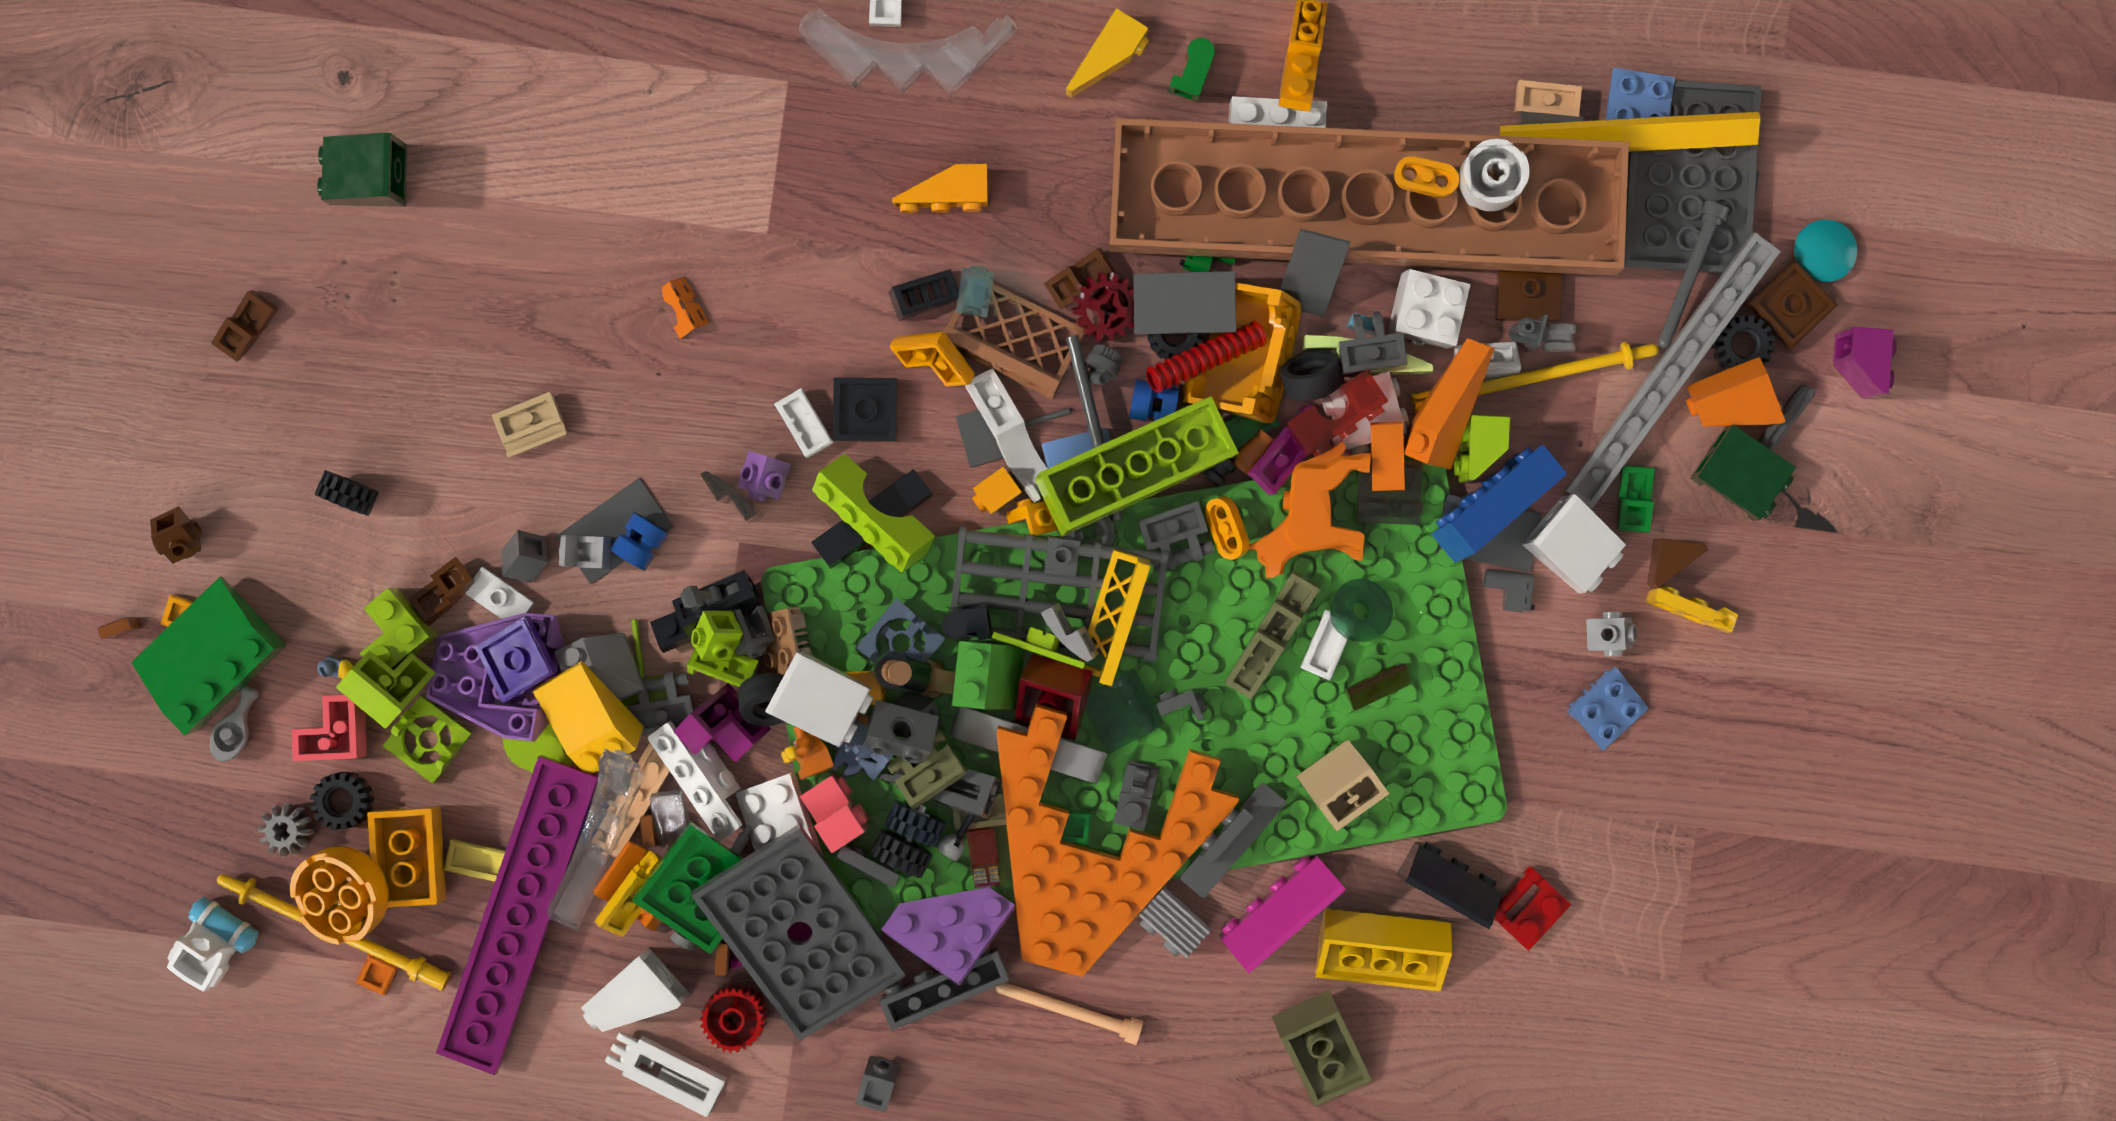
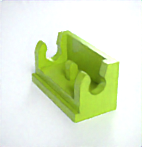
M695 648L687 664V673L694 675L695 671L740 687L746 679L757 675L759 661L745 655L737 656L736 652H734L730 661H701Z

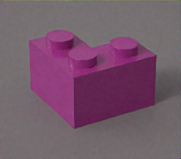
M727 683L691 712L673 732L694 755L711 741L715 740L736 763L771 728L769 726L750 724L741 717L738 692Z

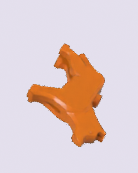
M1342 441L1331 450L1300 462L1295 466L1291 479V491H1284L1283 510H1289V515L1275 530L1249 545V550H1257V560L1265 566L1266 578L1283 574L1285 563L1290 558L1308 551L1335 549L1348 554L1354 560L1362 561L1364 534L1359 531L1332 526L1329 492L1336 489L1352 470L1370 473L1371 453L1342 456L1347 448Z

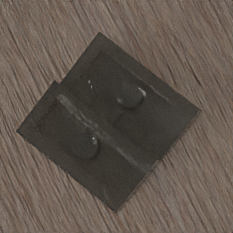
M707 471L700 474L716 500L725 504L732 500L745 521L755 523L764 517L753 501L735 485Z

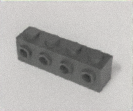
M988 946L960 986L939 971L932 974L930 969L913 977L915 981L903 986L902 982H898L885 988V994L881 996L879 1003L892 1031L1006 983L1010 980V974L998 946L992 949Z

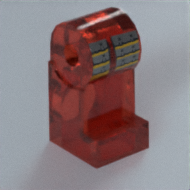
M995 826L966 830L975 888L1001 885Z

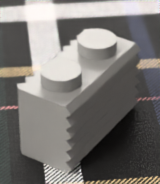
M1165 885L1139 913V916L1142 918L1139 924L1152 936L1158 932L1166 940L1163 943L1164 947L1176 957L1181 953L1187 958L1212 930L1203 919Z

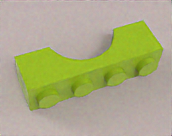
M843 454L819 471L812 491L821 501L830 506L844 522L856 530L865 542L871 544L882 554L889 564L895 566L903 573L927 555L935 535L913 515L893 517L876 510L868 502L863 491V483L867 473L846 454Z

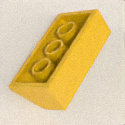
M1325 909L1320 926L1315 978L1441 992L1452 956L1451 923L1407 918L1404 916L1396 917L1344 911L1341 909Z

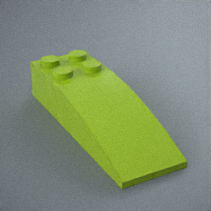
M1212 396L1041 471L1035 478V482L1061 537L1168 489L1239 453Z

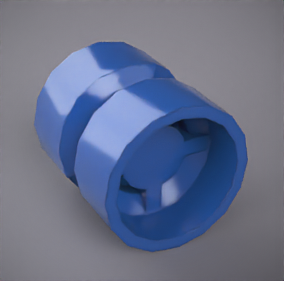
M1136 379L1129 419L1146 422L1149 418H1153L1156 421L1176 412L1179 386L1172 385L1170 389L1163 388L1161 393H1156L1150 387L1147 380ZM1154 397L1162 399L1161 408H1152Z
M633 512L624 526L627 531L626 534L619 535L610 550L635 567L646 571L654 558L653 549L660 548L669 533L647 518Z

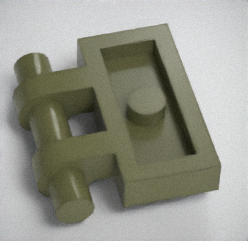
M938 729L935 733L932 752L925 763L922 762L915 767L914 763L906 762L900 756L895 755L896 759L887 764L889 771L893 775L902 769L904 770L905 774L895 780L909 806L914 810L967 774L952 747L947 745L938 750L937 745L946 740V736L941 729Z

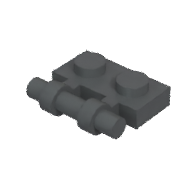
M1198 501L1137 521L1147 551L1160 548L1161 552L1162 550H1168L1167 571L1176 569V565L1190 560H1194V562L1203 560V556L1215 552L1211 540L1201 544L1198 542L1196 535L1208 531ZM1187 538L1189 548L1174 553L1171 552L1169 544ZM1152 564L1154 572L1159 571L1160 565Z
M673 671L664 673L663 677L647 679L646 676L641 677L645 690L636 693L640 703L627 706L628 710L644 726L641 736L654 733L668 722H672L677 728L695 710L692 694L679 695L678 686L689 685L688 673L675 674ZM666 689L667 698L651 700L650 691Z

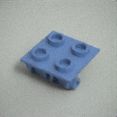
M1612 68L1605 120L1670 117L1675 77Z
M1616 667L1610 671L1605 670L1604 674L1595 682L1596 685L1591 683L1589 685L1591 689L1589 691L1583 690L1584 696H1580L1573 703L1571 702L1569 704L1570 708L1567 710V713L1574 720L1577 719L1602 751L1649 709Z

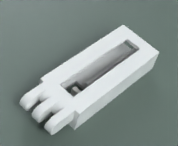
M623 1032L618 1033L616 1039L627 1045L623 1047L613 1043L610 1050L621 1057L619 1059L615 1056L607 1055L606 1063L624 1071L623 1076L708 1117L727 1077L644 1036L637 1040ZM655 1062L663 1065L657 1077L639 1068L640 1063L648 1065L650 1069L653 1068Z

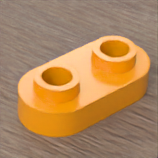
M1408 156L1398 162L1394 170V180L1404 190L1445 198L1453 194L1458 187L1459 174L1449 164ZM1412 170L1415 173V179H1407L1404 172ZM1443 177L1447 181V185L1445 187L1438 186L1436 178Z
M1226 496L1210 500L1205 507V517L1218 552L1228 560L1244 556L1249 549V538L1235 502Z

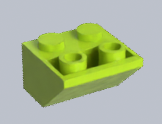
M1470 416L1460 443V457L1456 456L1454 460V475H1459L1458 483L1475 480L1509 449L1510 417Z

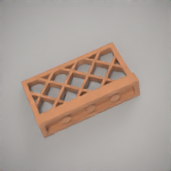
M975 274L970 280L948 325L944 329V332L962 356L986 368H993L995 372L1050 399H1053L1071 362L1068 345L1059 347L1054 332L1067 329L1077 334L1080 342L1085 334L1083 333L1084 328ZM977 285L987 290L992 301L975 306L971 296L975 286ZM994 294L1002 298L996 299ZM969 301L970 308L964 309ZM1008 301L1016 304L1020 315L1003 320L998 305ZM994 306L999 321L982 326L977 311ZM1023 308L1030 312L1024 313ZM973 313L978 328L964 331L955 325L960 316ZM1036 315L1044 318L1048 329L1031 334L1026 318ZM1022 320L1027 335L1010 340L1005 325ZM1051 322L1057 324L1058 326L1052 327ZM1001 327L1006 342L998 345L987 342L984 332ZM980 333L981 338L976 337L974 335ZM1050 334L1055 349L1038 354L1034 339ZM1029 340L1034 356L1026 359L1017 357L1013 345ZM1008 347L1009 352L1003 350V348ZM1068 351V353H1067V355H1066V357H1065V359H1064V358H1063V355H1062V352ZM1057 354L1061 367L1057 375H1054L1044 370L1041 359ZM1036 361L1038 366L1031 364V362Z

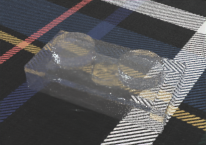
M683 790L652 793L649 798L662 856L666 855L690 823Z

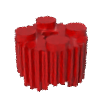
M732 983L728 987L725 985L718 989L704 1005L705 1008L701 1011L702 1017L700 1021L703 1023L700 1027L704 1028L703 1033L708 1034L707 1040L712 1039L711 1044L716 1043L718 1049L722 1048V1052H725L727 1049L729 1053H732L733 1050L738 1053L741 1048L745 1050L748 1046L751 1047L759 1039L767 1025L768 1015L766 1012L768 1008H764L766 1001H763V995L758 990L753 989V987L748 989L746 984L741 987L740 983H737L735 986ZM732 1011L738 1013L741 1017L737 1024L732 1023L733 1018L728 1019V1015Z

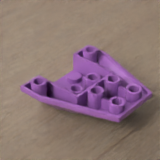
M522 613L438 635L431 667L435 675L429 680L426 698L505 739L535 742L550 722L533 691L539 685L562 673L554 652L565 647L557 616ZM530 616L558 673L510 702L502 703L475 646L519 619Z

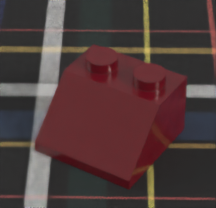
M1032 653L1019 680L1015 723L1029 727L1036 704L1067 713L1061 737L1075 741L1090 695L1093 671Z

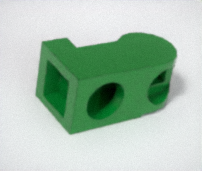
M1200 37L1190 42L1187 48V64L1183 75L1180 77L1173 74L1168 89L1169 93L1198 102L1214 57L1215 50L1211 41Z

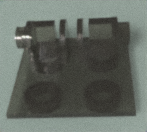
M1370 461V473L1358 471L1356 522L1420 525V515H1423V502H1421L1423 462L1404 461L1405 490L1372 491V461Z

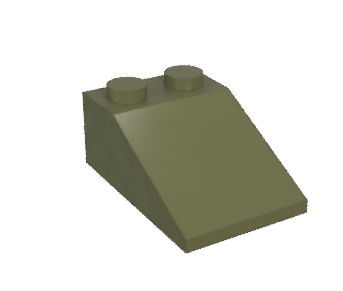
M1330 990L1272 1016L1279 1036L1315 1107L1372 1081Z

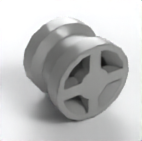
M1549 324L1550 331L1543 350L1548 352H1574L1576 344L1573 342V334L1576 333V325Z

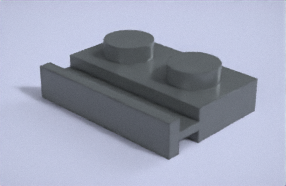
M851 845L850 849L842 846L837 855V860L894 889L900 875L895 873L896 868H892L880 860L877 864L867 859L866 857L869 853L854 845Z

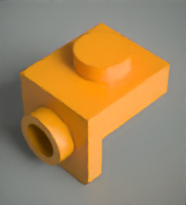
M1031 498L1016 502V509L1006 512L1008 524L1026 520L1029 532L1033 534V537L1058 530L1045 501L1034 503Z

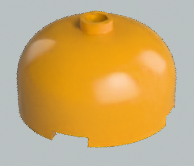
M347 846L325 848L302 862L292 875L290 897H295L297 906L302 914L299 917L300 921L311 933L326 942L340 945L342 942L359 941L379 925L388 909L386 906L390 895L386 876L381 867L369 855L358 849Z

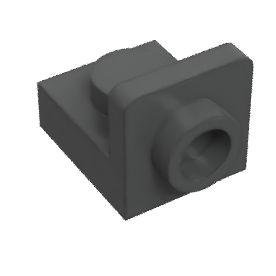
M869 1056L855 1104L886 1112L899 1064L891 1062L886 1058Z

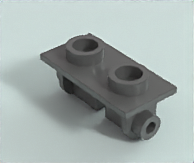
M1543 315L1537 320L1524 318L1519 323L1512 325L1509 329L1510 339L1527 345L1525 350L1527 353L1540 347L1541 343H1546L1549 335L1550 325L1546 324L1548 315Z

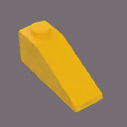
M1116 8L1066 87V95L1071 98L1131 62L1135 54L1141 56L1150 42L1146 38L1148 27Z

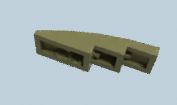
M1293 570L1231 670L1225 684L1252 700L1285 649L1288 640L1303 619V615L1316 597L1321 586Z

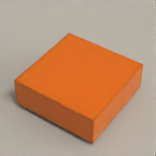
M369 954L355 983L385 996L399 967Z

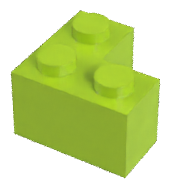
M387 588L363 608L384 633L360 652V655L363 657L370 650L395 671L410 653L418 654L438 635L422 619L417 610L398 588Z
M369 650L347 673L336 688L386 729L435 675V672L413 653H410L394 671Z

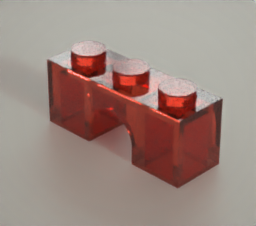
M1368 369L1337 389L1345 402V411L1341 418L1336 420L1326 419L1312 405L1285 424V427L1305 457L1310 453H1313L1315 457L1319 456L1332 447L1328 441L1337 435H1340L1343 440L1358 430L1355 423L1364 417L1370 422L1385 412L1382 405L1387 403L1388 399Z

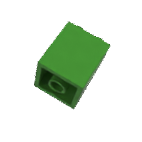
M960 640L952 706L1016 710L1025 649L1014 645Z

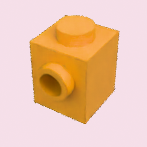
M1001 467L972 488L976 493L972 497L974 503L982 513L988 510L991 515L1022 494L1004 467Z

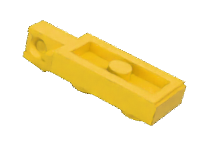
M1661 586V588L1650 590L1647 595V604L1726 633L1733 631L1738 618V614L1726 607L1718 610L1708 607V602L1694 597L1688 600L1679 596L1680 592L1668 586Z
M649 851L640 861V865L637 864L633 867V870L630 871L594 922L598 927L624 937L643 910V908L633 902L632 898L662 860L660 855Z

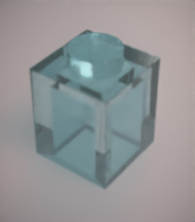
M982 266L963 267L956 313L987 318L994 278L993 272H988V269Z

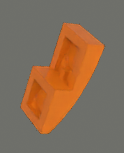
M1403 421L1371 422L1372 491L1405 490Z

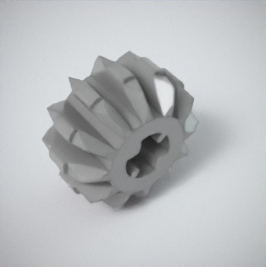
M292 803L284 804L283 808L275 805L271 807V814L265 813L261 817L267 825H261L257 828L259 832H264L266 837L260 839L259 843L265 844L269 842L268 853L272 854L278 850L281 858L287 857L289 853L294 856L301 853V847H308L310 845V841L305 836L313 835L315 831L312 828H306V824L310 823L313 818L310 816L302 818L304 808L298 807L294 810ZM282 825H288L287 832L290 835H283L285 833V829L282 827Z

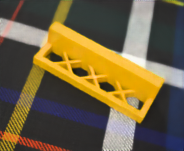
M1113 549L1088 627V633L1091 639L1094 636L1097 642L1094 645L1096 649L1100 647L1105 661L1102 669L1086 665L1084 668L1093 671L1092 675L1100 677L1099 683L1108 686L1113 684L1151 566L1149 559L1117 549ZM1117 559L1136 564L1133 574L1120 581L1114 570ZM1113 576L1116 583L1109 587L1111 578ZM1130 582L1126 593L1123 585ZM1119 588L1124 597L1123 605L1110 611L1105 601L1106 594ZM1103 606L1106 613L1099 617ZM1120 612L1118 620L1116 622L1113 615ZM1110 618L1115 628L1114 633L1100 640L1095 630L1096 625ZM1110 642L1108 651H1106L1104 645Z

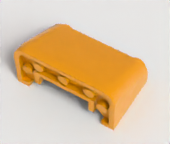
M1235 283L1236 328L1241 329L1242 325H1249L1251 321L1256 320L1265 330L1267 343L1262 348L1258 346V349L1255 351L1249 350V353L1246 355L1241 354L1237 359L1232 357V361L1228 363L1224 362L1221 366L1215 365L1214 369H1207L1205 373L1198 374L1194 378L1191 377L1185 382L1183 387V402L1192 405L1212 396L1219 412L1259 422L1273 423L1277 417L1284 390L1280 370L1282 365L1292 357L1301 319V304L1282 290ZM1226 332L1211 333L1209 340H1215L1219 335L1224 337Z

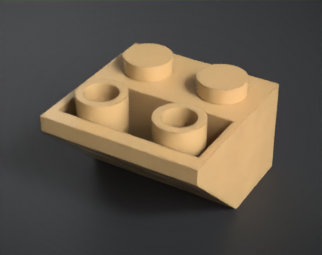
M1348 739L1296 776L1336 831L1389 795V792Z

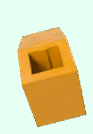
M955 164L892 198L894 208H900L901 213H917L919 208H931V212L945 213L950 212V207H963L964 212H980L982 207H988L987 164Z

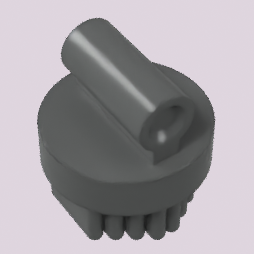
M1096 344L1092 352L1088 354L1085 360V365L1090 369L1087 372L1090 384L1106 385L1109 379H1116L1123 361L1119 352L1106 347V345Z

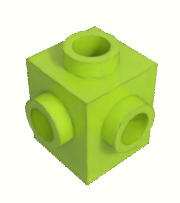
M703 611L696 629L692 632L691 641L701 661H730L736 647L740 644L743 632L733 611Z

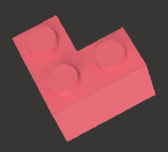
M344 694L322 696L323 727L291 729L293 761L354 759L367 756L366 712Z
M835 773L800 796L817 822L814 826L831 853L864 833L869 827L867 822L870 819L862 804L855 805L849 796L853 791L845 778L842 776L838 779Z

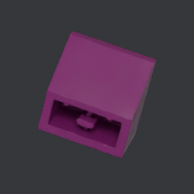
M1853 327L1835 334L1833 366L1862 399L1889 394V389L1893 387L1894 371L1891 370V359L1895 356L1897 341L1893 338L1894 330Z

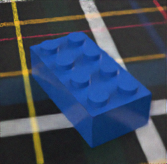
M1543 444L1533 450L1528 446L1522 452L1516 453L1504 463L1505 467L1487 477L1481 483L1482 486L1475 492H1470L1459 501L1458 507L1448 511L1435 522L1439 527L1431 535L1454 563L1478 552L1567 475L1566 471Z

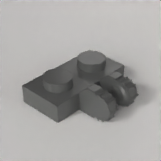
M1380 311L1373 312L1372 314L1375 337L1365 338L1363 318H1361L1360 314L1353 315L1356 339L1340 341L1338 343L1343 374L1407 365L1403 333L1385 335Z

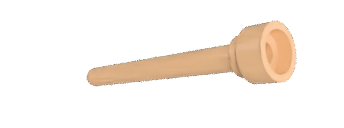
M1003 983L995 987L996 992L1120 1033L1119 1037L1125 1038L1124 1042L1137 1045L1144 1022L1142 1020L1131 1017V1020L1124 1018V1021L1009 983Z

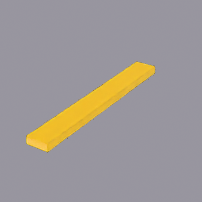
M1759 112L1504 125L1500 126V136L1629 142V152L1758 145Z

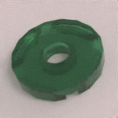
M1366 579L1350 580L1341 585L1331 597L1330 620L1336 631L1348 640L1371 642L1383 635L1391 624L1393 616L1391 599L1386 591L1376 582ZM1356 603H1361L1367 608V618L1362 619L1356 616L1353 609Z

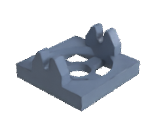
M896 598L856 648L875 664L876 660L881 656L877 646L879 633L881 632L889 639V651H896L892 645L893 638L897 634H905L910 638L911 644L904 653L926 662V659H930L946 638ZM897 619L910 620L912 622L905 631L899 630L895 632L887 625L889 622ZM919 629L922 630L925 639L923 653L914 647L913 636Z
M855 719L853 724L857 725L858 728L850 743L844 741L840 747L829 743L838 751L833 758L834 767L832 769L836 770L841 765H846L847 768L844 771L843 778L855 776L861 769L870 778L875 780L894 755L875 754L870 748L863 747L866 726ZM871 756L877 763H874L869 757Z

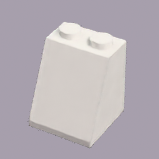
M1575 494L1561 497L1522 543L1527 550L1577 593H1586L1587 590L1590 593L1594 591L1603 580L1600 576L1607 567L1613 568L1621 560L1623 553L1620 551L1626 545Z
M802 651L795 654L765 712L840 747L844 741L850 743L858 728L857 725L853 724L859 712L865 715L874 697L869 695L872 689L870 686Z
M648 948L584 1004L581 1009L585 1012L583 1017L592 1028L596 1029L598 1027L604 1032L677 1009L691 994L656 954Z

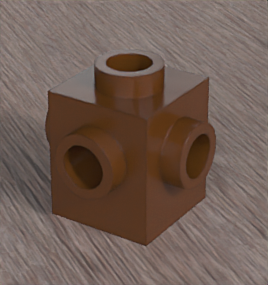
M179 506L150 519L151 539L154 548L160 555L164 554L172 564L188 559L201 551L200 537L203 536L201 527L196 520H190Z

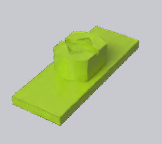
M1030 626L1024 641L997 631L993 632L992 638L1082 669L1086 667L1087 662L1057 652L1060 640L1055 634L1046 632L1045 635V631Z

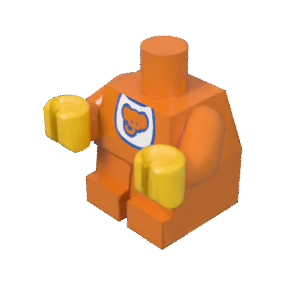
M798 727L793 728L797 740L793 742V746L785 748L781 752V756L786 764L794 760L799 762L801 770L798 771L801 780L834 767L828 749L820 738L812 734L809 735L808 732Z

